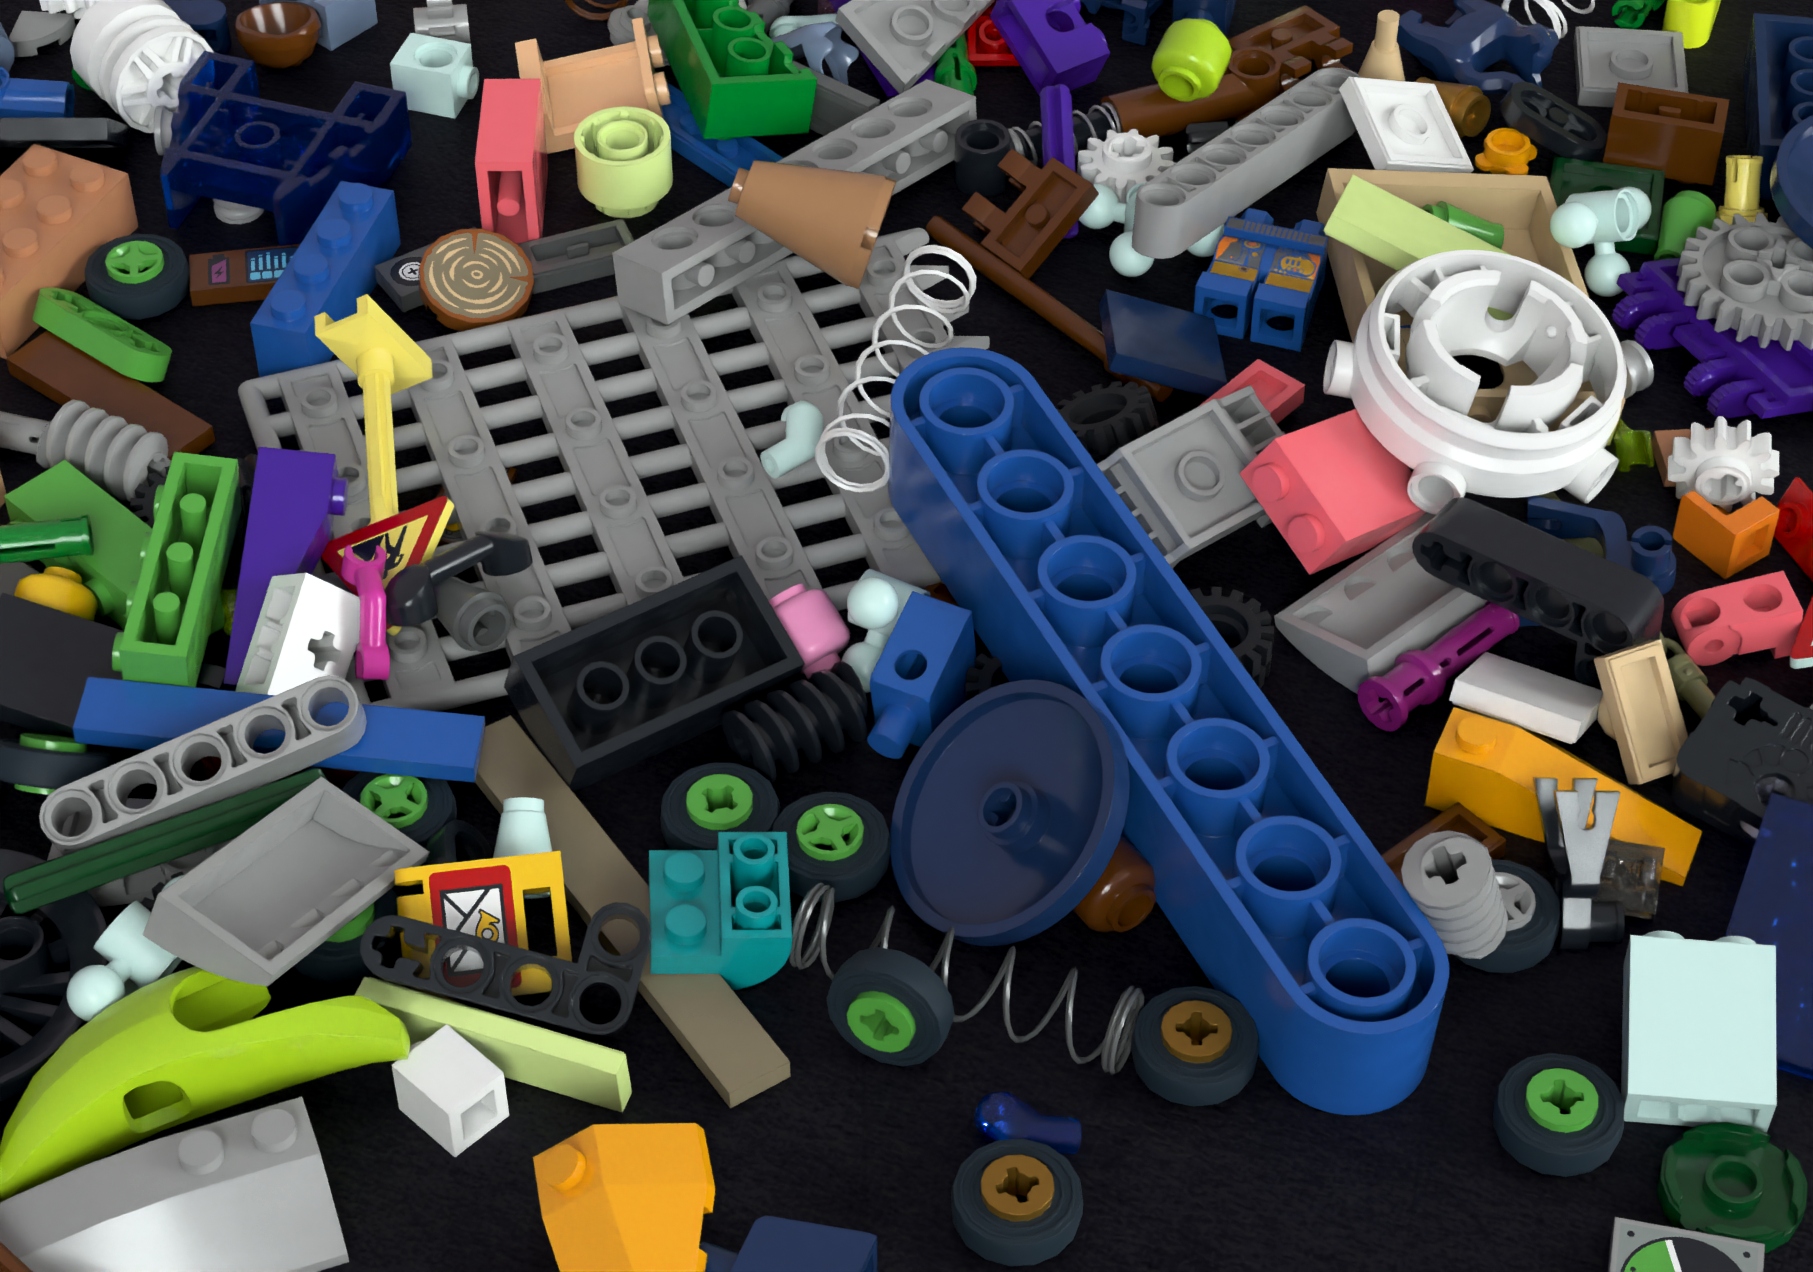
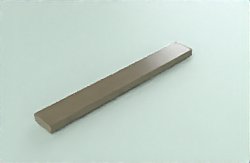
M510 715L486 726L475 783L500 815L503 813V800L528 797L544 800V813L546 814L552 852L561 851L565 898L586 925H589L593 915L603 906L615 902L628 903L639 908L647 917L650 925L649 886L513 717ZM614 919L602 927L598 939L608 953L622 956L632 952L637 947L640 936L638 929L631 922L625 919ZM649 948L638 991L730 1108L791 1077L790 1061L720 974H650Z

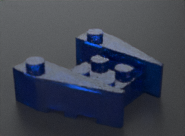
M204 51L180 81L178 110L173 112L171 121L172 137L170 146L165 148L160 170L169 227L178 229L201 196L274 212L279 246L301 244L341 181L378 187L392 176L412 146L406 92L354 82L333 113L260 99L254 61Z

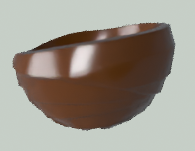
M272 2L249 8L237 16L234 31L236 39L252 61L264 67L285 69L286 67L299 66L306 58L311 56L319 39L321 22L316 10L312 6L299 2Z

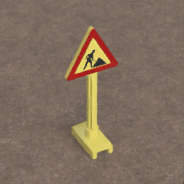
M368 294L356 298L357 313L335 322L326 312L314 316L315 335L357 375L358 385L363 389L371 520L368 526L329 541L321 556L349 590L358 597L356 585L347 582L341 575L344 550L348 544L353 549V555L363 561L374 560L377 545L384 549L387 555L382 579L385 589L389 581L404 568L414 564H421L432 558L454 508V504L446 496H441L399 513L391 395L433 378L432 361ZM386 619V631L392 636L397 635L402 626L390 625Z

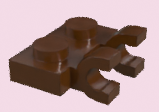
M1306 5L1228 39L1232 52L1244 47H1261L1272 51L1279 57L1281 68L1278 92L1280 95L1299 83L1298 77L1311 72L1312 62L1309 61L1310 59L1315 60L1318 70L1330 67L1350 70L1340 62L1339 58L1352 53L1353 43L1340 37V26Z
M1011 148L997 166L1002 172L1011 177L1009 182L1021 191L1022 194L1006 213L977 192L973 194L962 210L975 220L973 223L975 227L987 235L980 244L1023 276L1030 279L1099 193L1092 183L1055 158L1051 157L1046 165L1040 169Z

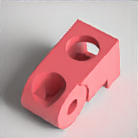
M1779 571L1689 594L1675 605L1670 617L1686 654L1697 665L1709 666L1721 663L1733 654L1742 655L1765 649L1771 650L1774 659L1790 656L1802 624L1803 609L1784 571Z

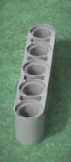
M330 675L312 679L58 788L48 795L41 806L39 815L41 828L63 855L274 782L356 745L366 729L367 720L364 708L354 688L344 679ZM340 702L349 706L348 714L337 725L324 726L315 722L320 709L328 703ZM278 729L286 733L284 742L275 751L263 754L253 750L254 741L265 730ZM215 756L222 760L219 771L209 780L195 781L190 779L191 768L199 759ZM145 783L157 785L156 796L150 804L139 809H132L126 806L127 797L133 788ZM83 810L92 812L91 825L84 833L74 837L63 836V825L70 815Z

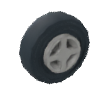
M1491 860L1508 916L1505 937L1493 952L1482 959L1454 956L1463 963L1486 972L1514 973L1535 966L1549 955L1561 925L1559 898L1549 882L1531 868L1509 860Z

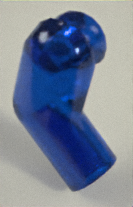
M1003 1091L988 1093L982 1097L975 1111L974 1119L977 1128L986 1137L993 1138L995 1141L1027 1139L1048 1145L1058 1153L1075 1154L1079 1150L1081 1124L1078 1118L1041 1115L1012 1093Z

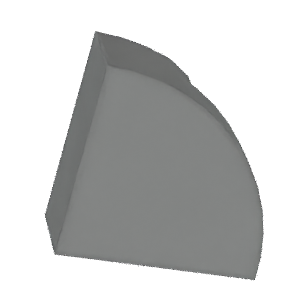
M21 11L9 36L14 47V57L38 55V47L50 44L56 40H59V45L66 42L73 35L76 28L74 15Z

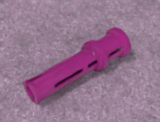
M1487 601L1481 609L1449 630L1444 636L1423 651L1407 650L1396 658L1394 668L1382 677L1372 676L1360 684L1357 693L1358 702L1363 713L1376 727L1384 731L1397 730L1406 723L1408 713L1418 705H1430L1439 699L1449 678L1478 659L1480 655L1507 635L1517 631L1520 625L1519 616ZM1379 697L1387 698L1381 703L1378 701Z

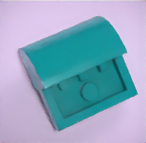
M718 832L717 850H649L650 974H720L732 990H738L765 981L784 966L792 948L787 832Z

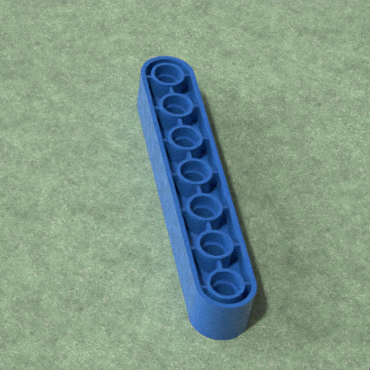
M960 347L943 349L924 355L909 364L897 377L891 392L890 477L888 479V493L895 511L959 607L972 611L973 628L993 658L997 656L1002 663V671L1009 682L1043 680L1063 685L1090 701L1111 721L1123 743L1130 776L1128 810L1121 834L1127 838L1153 867L1156 902L1214 989L1239 1001L1253 1018L1260 1042L1258 1055L1276 1081L1301 1102L1313 1108L1334 1114L1366 1115L1380 1112L1399 1104L1417 1088L1424 1077L1447 989L1449 961L1446 949L1437 932L1033 376L1016 361L1002 354L979 348Z

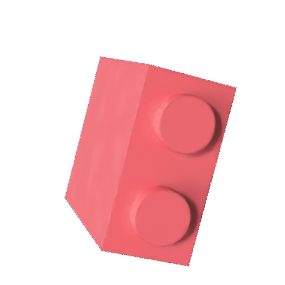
M484 79L475 155L482 229L502 234L515 244L540 239L543 232L548 159L540 79Z
M1356 409L1275 438L1239 473L1309 575L1377 547L1402 529L1415 523L1426 513L1418 508L1409 498L1407 486L1412 475L1409 467L1382 446L1366 427Z

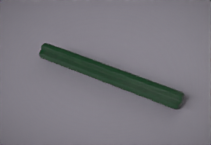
M311 768L11 873L2 880L6 901L15 914H24L232 840L321 776L326 780L327 778L321 769Z

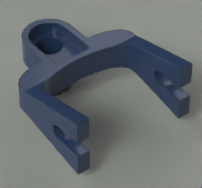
M1538 496L1528 498V525L1559 539L1595 538L1602 546L1605 559L1648 578L1658 587L1662 595L1673 587L1676 575V558L1671 551L1672 536L1664 528L1659 526L1641 527L1633 533L1631 541H1627L1625 523L1616 512ZM1518 615L1519 627L1539 626V624Z

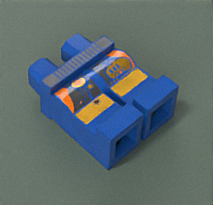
M1251 208L1245 210L1241 218L1229 216L1224 226V235L1221 236L1216 246L1213 260L1207 272L1202 271L1196 284L1194 313L1214 318L1217 334L1238 339L1244 338L1252 318L1250 341L1301 352L1319 291L1325 278L1329 237L1325 236L1323 231L1325 228L1324 224L1303 219L1301 222L1296 223L1294 230L1274 226V218L1268 212ZM1222 304L1233 305L1238 308L1237 317L1231 319L1215 316L1211 309ZM1276 316H1286L1294 320V328L1286 331L1276 330L1267 324V320Z

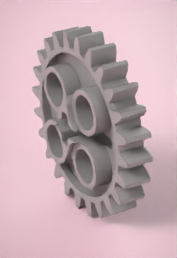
M1757 212L1755 222H1748L1740 214H1734L1732 225L1716 218L1713 220L1711 230L1700 226L1697 228L1695 238H1687L1684 251L1681 252L1676 276H1679L1677 290L1686 292L1683 302L1685 306H1699L1697 319H1717L1714 328L1716 332L1725 331L1729 328L1737 330L1736 341L1742 342L1750 335L1758 337L1760 348H1766L1770 340H1779L1781 346L1786 351H1790L1793 341L1799 340L1808 349H1813V249L1790 229L1782 216L1778 218L1776 223L1768 222L1763 213Z

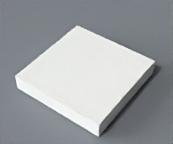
M1348 77L1339 88L1375 170L1471 173L1474 170L1435 84Z
M1485 652L1455 679L1449 701H1452L1454 705L1572 744L1576 743L1598 718L1597 711L1603 691Z

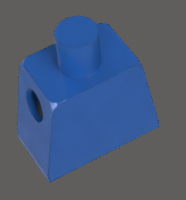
M912 591L872 672L869 683L875 725L867 740L877 753L887 758L899 759L903 756L909 743L922 747L938 725L954 710L965 703L966 673L969 666L974 668L976 658L972 611Z

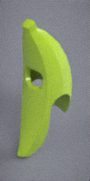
M197 966L170 974L136 990L107 1007L68 1037L33 1076L9 1119L1 1140L0 1202L17 1195L19 1192L31 1189L100 1160L165 1129L206 1114L332 1073L371 1063L406 1060L410 1050V1039L406 1025L401 1019L374 1001L361 995L344 996L308 1003L252 1019L267 1006L271 999L267 986L228 979L205 971Z

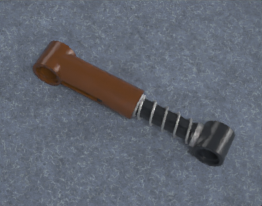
M1244 47L1231 53L1230 63L1218 88L1209 97L1189 102L1171 98L1162 91L1158 82L1104 96L1100 106L1093 105L1089 109L1088 114H1083L1078 110L1072 111L1073 116L1075 114L1081 115L1073 117L1075 155L1078 152V148L1087 146L1090 137L1105 141L1107 130L1110 129L1116 133H1128L1131 129H1137L1138 134L1145 138L1153 135L1162 138L1184 132L1186 125L1189 123L1220 122L1231 118L1243 120L1278 97L1281 61L1275 53L1261 47ZM986 119L971 120L962 124L955 134L954 181L957 188L971 196L975 192L983 197L994 196L1003 192L1008 186L1010 176L1002 172L997 165L1011 148L1035 166L1038 162L1037 159L1043 158L1041 123L1033 121L1029 125L1028 130L1025 131L1019 127L1009 129L1001 123ZM1034 125H1039V126H1040V127H1036V128L1031 129Z

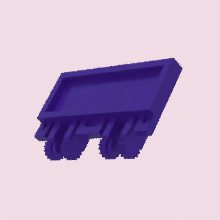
M1680 258L1643 262L1639 272L1620 274L1616 284L1629 296L1621 299L1616 304V308L1613 309L1614 312L1611 315L1613 316L1612 320L1622 329H1637L1635 330L1634 341L1645 350L1648 349L1650 351L1652 348L1658 350L1683 345L1696 357L1701 364L1698 363L1697 366H1693L1691 371H1688V375L1683 382L1685 384L1684 388L1694 397H1700L1701 395L1704 397L1711 396L1708 398L1709 401L1706 405L1708 406L1707 409L1716 418L1718 416L1734 418L1756 413L1761 419L1813 411V349H1808L1799 340L1793 341L1790 351H1786L1781 346L1779 340H1770L1766 348H1760L1758 337L1750 335L1742 342L1736 341L1737 330L1733 328L1721 332L1714 331L1717 319L1699 320L1696 318L1699 306H1685L1683 303L1686 292L1677 290L1679 276H1676Z

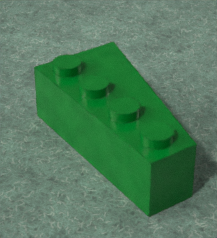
M649 0L648 18L655 33L658 35L663 51L704 139L731 140L735 137L809 133L817 77L808 68L798 69L793 64V52L783 41L773 42L764 32L765 22L755 11L749 12L741 8L739 0Z

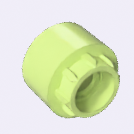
M622 106L597 111L586 117L577 126L574 133L577 182L581 194L588 201L595 204L597 210L615 218H635L653 210L659 200L669 192L673 183L671 136L669 126L665 120L646 109Z

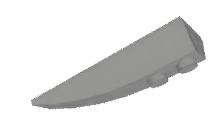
M302 1097L145 1143L82 1166L0 1202V1242L33 1272H318L349 1262L323 1160Z

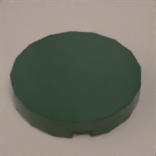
M1718 1122L1697 1125L1683 1134L1682 1140L1676 1142L1673 1146L1672 1144L1663 1155L1660 1165L1657 1196L1665 1217L1675 1228L1765 1244L1764 1254L1788 1242L1801 1223L1806 1209L1808 1183L1797 1158L1787 1148L1783 1153L1778 1147L1769 1143L1770 1135L1755 1127L1730 1122Z

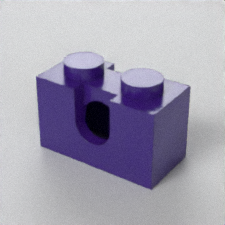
M997 0L990 18L1039 96L1045 86L1063 84L1071 91L1096 81L1111 52L1107 47L1102 31L1095 27L1092 22L1086 24L1079 14L1081 8L1080 0Z

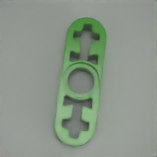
M54 287L40 289L32 317L35 323L127 377L144 382H161L165 379L172 354L169 346L78 293Z

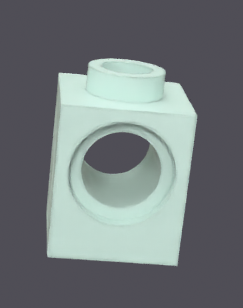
M410 33L390 62L394 101L397 108L455 119L466 101L474 98L478 89L479 71L477 67H473L471 44Z

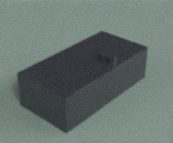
M741 555L513 656L504 688L539 751L574 793L722 725V718L727 711L736 710L741 713L744 704L749 701L759 700L763 702L767 693L775 690L786 692L789 684L797 680L805 663Z

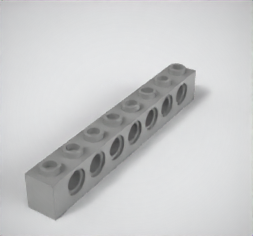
M926 79L776 163L886 175V177L896 180L892 194L894 195L955 160V134L957 129L964 123L977 120L976 96ZM731 188L612 253L618 301L622 306L669 325L793 252L736 217L735 213L738 204L728 201Z

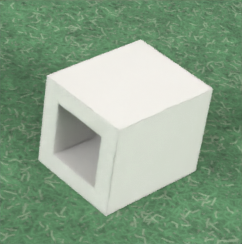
M447 1024L425 1041H418L412 1044L408 1059L398 1060L392 1064L399 1109L454 1157L458 1156L509 1116L504 1072Z

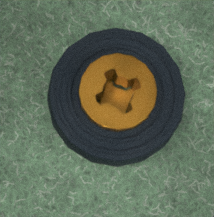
M1192 986L1171 989L1149 1001L1137 1016L1131 1039V1052L1136 1073L1151 1091L1170 1102L1195 1107L1219 1104L1239 1094L1254 1074L1260 1042L1253 1018L1239 1001L1218 990Z
M1027 1139L998 1140L977 1149L960 1165L951 1188L954 1227L965 1245L985 1260L1007 1266L1036 1265L1057 1256L1074 1239L1083 1215L1080 1178L1068 1159L1048 1145ZM1016 1195L1025 1196L1027 1201H1018Z

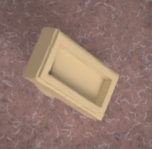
M1661 639L1648 640L1594 658L1603 691L1597 711L1598 722L1604 733L1617 741L1628 784L1640 785L1674 773L1678 752L1688 738Z

